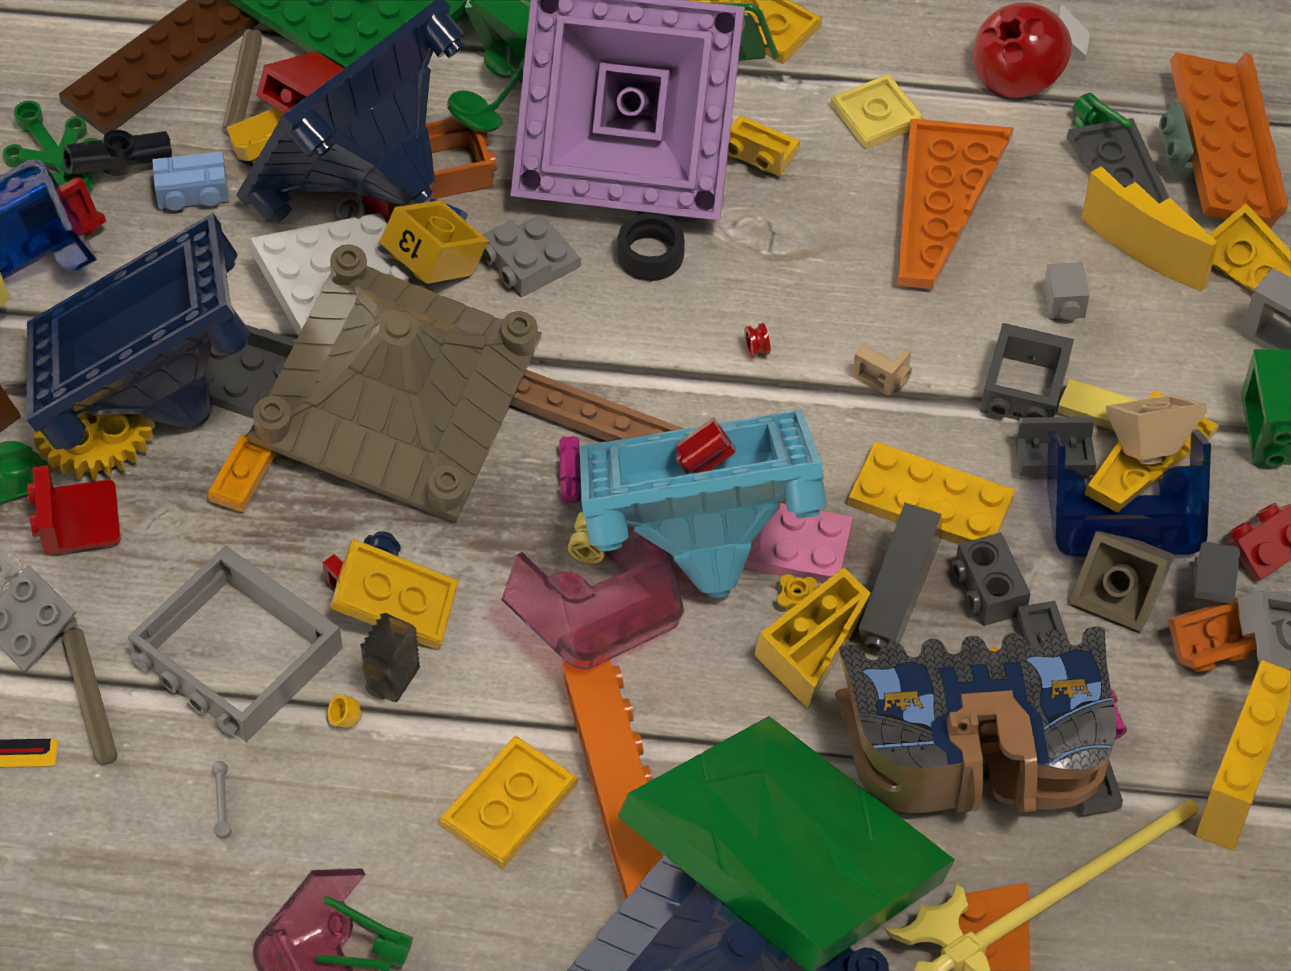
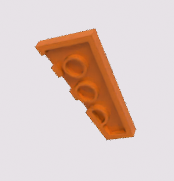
M1028 882L965 893L968 909L959 919V928L963 935L970 931L976 934L1028 901ZM1029 920L987 946L985 955L990 971H1030Z

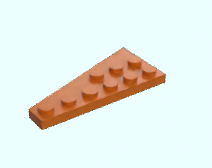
M911 119L897 286L934 288L1012 138L1013 127Z

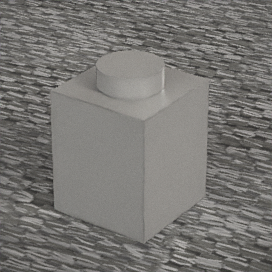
M1083 262L1047 264L1043 289L1049 319L1073 320L1085 318L1090 294Z

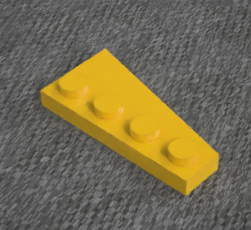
M1247 203L1209 234L1218 242L1212 266L1249 290L1254 291L1272 268L1291 278V250Z

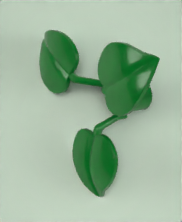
M503 38L495 42L487 50L484 56V64L494 75L500 78H511V81L492 104L488 105L487 101L476 93L461 90L450 95L447 100V109L450 110V113L461 124L479 132L497 130L503 120L494 110L500 106L518 81L522 82L525 55L522 59Z

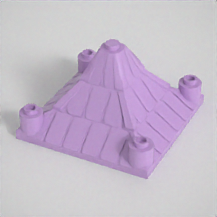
M531 0L511 196L721 220V212L725 201L724 184L741 35L745 26V7L688 0Z

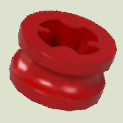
M759 323L755 329L750 325L745 326V342L750 357L755 358L760 352L764 355H770V339L765 324Z

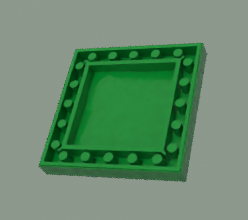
M770 716L629 792L618 814L620 820L785 952L806 971L817 970L942 884L955 861L953 857L865 789L859 787L856 782Z

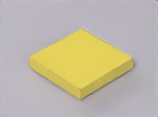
M890 74L831 97L830 106L865 150L909 132L911 119L924 120V116Z

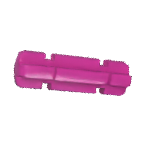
M564 436L559 440L561 500L566 504L570 502L577 503L581 500L579 439L575 436Z

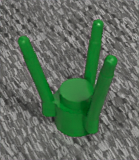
M1086 93L1080 96L1073 105V113L1077 117L1073 119L1072 123L1076 128L1101 124L1106 121H1116L1128 129L1133 127L1130 121L1101 102L1093 93Z
M330 896L324 897L323 901L325 904L378 934L372 948V953L379 956L377 960L317 955L315 957L317 963L371 968L379 971H390L392 965L399 968L403 967L414 937L387 928Z

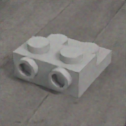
M542 213L518 226L511 219L482 234L489 240L482 254L483 258L489 265L493 264L498 269L505 285L508 288L513 287L521 298L581 267L579 255Z
M1264 586L1248 589L1247 595L1238 598L1242 635L1256 638V654L1259 665L1261 660L1291 671V591L1275 593L1271 592L1270 587Z

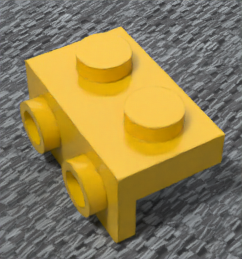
M274 107L227 127V133L238 160L255 163L281 117L285 114L283 111Z
M739 115L731 126L728 155L777 176L783 173L800 149V140L742 115Z

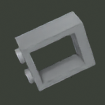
M1272 268L1258 284L1252 294L1241 336L1264 349H1291V327L1273 317L1275 309L1291 317L1290 277Z

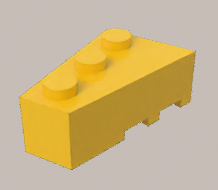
M843 567L759 634L754 656L808 709L840 656L839 648L842 645H847L863 618L871 593Z

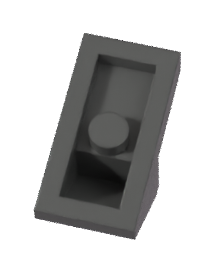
M1202 542L1199 557L1195 556L1192 569L1194 598L1234 604L1240 556L1238 547Z

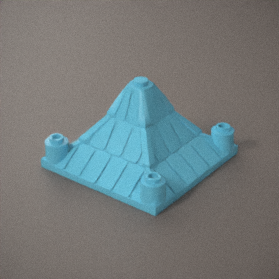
M802 409L719 423L735 445L736 453L706 472L693 473L692 471L686 474L675 458V455L679 453L676 449L677 442L700 426L580 446L581 502L589 543L593 546H598L600 551L619 549L622 547V542L629 537L627 526L634 527L636 533L673 555L676 563L701 593H707L710 598L729 595L730 590L735 588L751 549V542L780 508L779 503L786 499L787 510L796 513L798 518L817 516L820 514V509L827 505L822 462Z

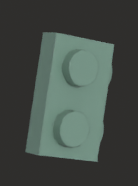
M1173 102L1159 121V131L1162 134L1166 149L1165 155L1169 160L1172 175L1195 178L1191 162L1194 150L1182 104Z

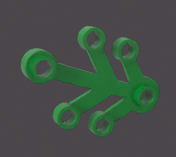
M23 101L16 105L14 117L17 126L25 132H30L43 151L25 149L17 144L8 145L3 150L5 164L8 167L17 168L24 163L55 167L59 172L38 171L34 166H26L18 172L20 185L27 190L35 189L40 184L59 187L79 177L84 180L88 192H90L94 186L92 175L89 172L68 175L64 168L62 157L63 145L76 144L78 139L86 136L87 127L85 120L78 116L67 119L65 122L66 130L58 146L42 124L43 114L41 106L37 102ZM87 138V139L83 140L82 143H83V142H90V141H98V139H96V138Z

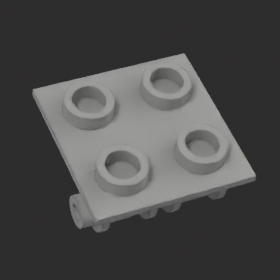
M29 565L22 570L0 596V647L25 672H27L58 634L63 635L68 630L72 631L78 628L77 620L74 617L77 612Z

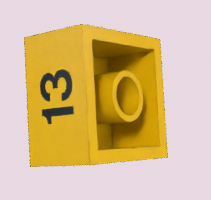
M442 200L395 207L379 241L395 260L406 265L414 272V276L418 280L426 284L472 276L489 242L487 238Z

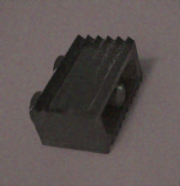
M382 613L380 614L381 619L376 620L377 625L372 626L373 631H369L368 637L364 638V643L360 644L365 689L371 696L379 700L387 699L395 703L398 702L421 667L419 665L420 658L418 657L419 649L417 648L419 645L416 640L417 632L415 631L417 628L390 614Z

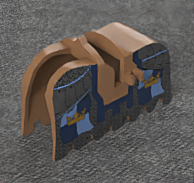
M1100 626L1087 628L1083 632L1082 642L1079 645L1068 643L1062 632L1050 630L1046 631L1043 635L1041 646L1038 648L1029 647L1024 637L1019 633L1006 634L998 651H990L984 640L978 636L966 637L962 641L961 651L957 654H950L940 640L932 638L925 640L921 646V653L917 657L908 656L901 644L892 641L885 643L881 647L880 657L876 660L866 658L863 649L858 645L848 644L842 645L839 648V655L848 688L838 689L835 692V697L847 730L858 778L872 796L890 809L906 813H928L956 808V812H976L980 808L982 799L983 764H987L991 791L994 797L1001 803L1014 804L1016 812H1031L1037 809H1061L1075 806L1088 800L1102 787L1116 737V717L1107 667L1104 628Z

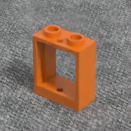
M456 118L425 124L428 129L432 152L470 145L476 163L434 171L435 182L431 186V190L434 193L427 200L493 186L492 172L497 171V162L494 152L487 151L486 147L489 146L487 132L472 130L461 124Z

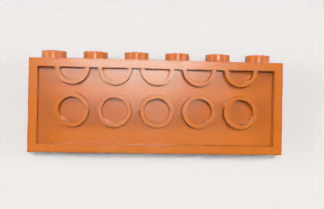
M1175 52L1170 59V66L1178 102L1182 104L1194 150L1191 162L1203 215L1226 220L1247 203L1271 229L1277 220L1285 214L1288 207V198L1285 195L1282 173L1279 170L1275 145L1272 141L1269 120L1266 116L1263 95L1260 91L1257 70L1254 66L1252 54L1244 53L1236 65L1196 55Z

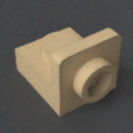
M862 345L855 353L852 377L889 397L898 386L903 387L911 376L912 368L909 367L911 352L904 349L893 362L882 353L875 352Z

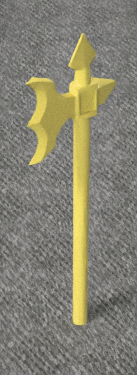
M1186 800L976 934L970 931L963 935L959 928V919L967 911L968 902L964 888L956 882L954 893L947 902L938 906L919 905L917 918L910 925L903 928H883L890 938L909 946L918 942H932L943 947L940 957L932 962L918 961L914 971H990L985 955L987 946L1198 813V807L1193 800Z

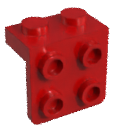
M48 465L33 467L34 483H28L27 487L30 505H36V514H30V525L33 537L40 536L45 555L111 546L120 542L118 501L114 481L101 480L54 487Z

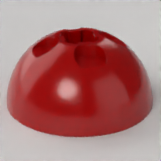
M1028 2L1006 5L993 12L983 22L976 34L973 44L975 71L982 84L1000 96L1020 98L1036 94L1054 83L1065 70L1072 50L1071 36L1062 19L1044 6Z

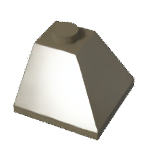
M1097 531L1069 603L1141 632L1162 590L1175 555L1139 540Z

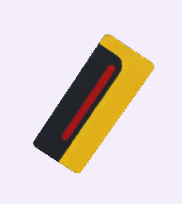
M1 739L0 767L55 766L58 739Z

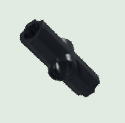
M113 129L105 133L103 140L63 145L62 157L64 168L68 175L103 170L109 175L122 176L126 175L133 165L153 163L152 159L171 158L172 149L170 137L166 131L132 136L127 131Z

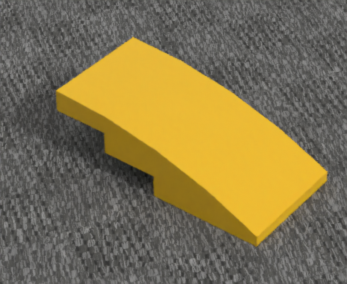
M1102 166L1091 171L1081 219L1108 242L1136 261L1199 291L1204 290L1207 286L1218 242L1171 198L1158 203L1136 182L1124 188Z

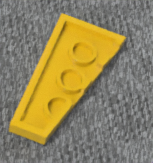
M1154 390L1149 396V398L1161 397L1165 395ZM1203 417L1176 454L1162 456V462L1155 464H1141L1139 459L1125 455L1118 441L1088 484L1084 494L1115 512H1119L1215 435L1219 425Z

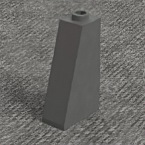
M904 503L859 626L860 640L865 641L864 644L867 647L881 652V647L885 643L892 641L900 644L942 539L940 513Z

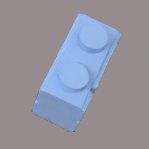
M222 151L152 159L154 185L159 210H180L186 206H214L220 202H229L227 176Z

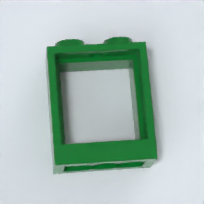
M1254 349L1241 391L1253 465H1268L1271 467L1291 465V349Z

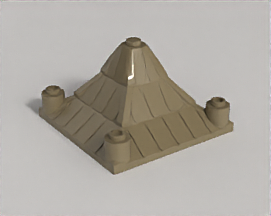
M350 244L341 245L331 254L330 274L269 396L259 400L254 407V423L248 433V441L456 523L541 340L542 332L538 331L536 320L527 312L515 311L506 315L504 319H499L479 309L438 295L433 291L412 285L405 280L379 272V270L367 266L366 254L361 248Z

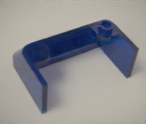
M1194 429L1191 433L1190 466H1173L1167 469L1159 481V495H1139L1119 512H1115L1089 496H1085L1086 485L1081 474L1075 469L1065 468V444L1056 431H1048L1047 492L1054 542L1063 554L1071 557L1087 556L1097 531L1139 540L1174 555L1197 553L1200 551L1202 542H1207L1211 443L1199 429Z

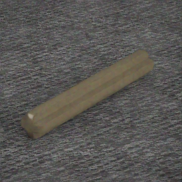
M247 29L243 34L223 121L224 133L229 136L227 133L228 126L245 120L262 44L261 32L257 29L254 31Z
M75 628L72 631L68 630L64 632L62 637L97 763L105 765L108 762L116 761L118 757L83 630Z

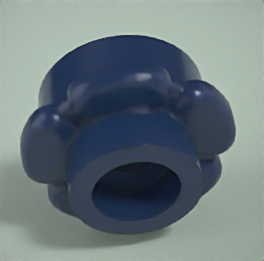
M385 531L376 532L374 536L368 535L364 540V543L396 556L401 551L400 543L391 533Z

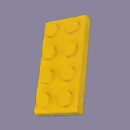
M875 441L848 497V506L896 523L905 502L940 513L942 539L960 544L999 533L1014 500L1016 490Z

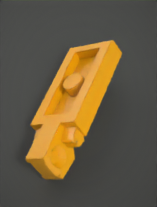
M248 433L245 436L240 435L208 491L209 501L244 512L273 461L276 452L248 441Z

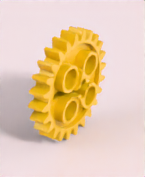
M90 412L78 416L86 427L82 434L83 440L70 450H65L64 448L54 449L41 431L35 432L33 429L36 448L39 449L42 460L48 459L50 468L53 469L60 465L62 475H66L74 469L77 479H80L85 471H90L93 480L96 479L100 470H104L105 474L110 477L112 474L111 467L114 466L125 471L124 461L127 459L137 463L136 451L147 452L146 441L153 440L152 429L155 428L154 420L142 417L141 414L91 415Z

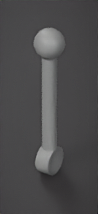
M217 761L212 767V771L217 778L219 823L216 824L214 830L219 839H227L232 833L226 816L224 775L228 771V766L223 761Z

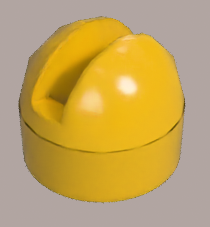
M336 695L328 706L327 715L329 722L333 726L349 728L358 724L362 718L359 701L350 696Z

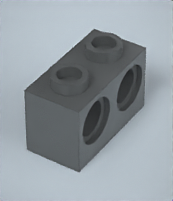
M1002 533L958 544L956 560L952 562V568L956 580L959 583L963 582L967 590V602L972 613H978L983 626L1017 617L1018 607L1029 604L1031 592ZM991 594H997V595H1000L1001 597L993 596V595H991Z

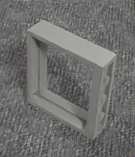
M224 546L128 636L132 652L130 657L141 670H151L159 677L160 682L173 693L179 691L187 697L189 704L200 714L207 712L216 719L218 726L225 733L231 736L236 734L245 742L250 740L343 649L339 626L227 546ZM227 583L312 643L243 712L239 711L157 650Z

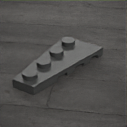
M1133 118L1127 119L1133 124L1131 129L1116 121L1068 129L1066 139L1092 171L1102 166L1124 188L1136 182L1158 203L1169 198Z

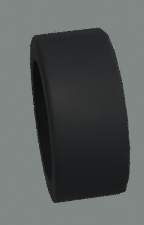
M643 213L628 219L621 226L617 237V253L619 264L628 274L647 281L662 280L673 275L682 265L685 239L682 228L675 220L663 214ZM656 237L670 243L672 248L662 255L649 257L638 254L630 246L634 241L641 238Z

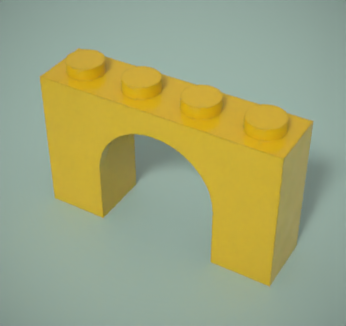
M1261 660L1211 788L1195 837L1232 851L1235 850L1291 701L1290 670Z

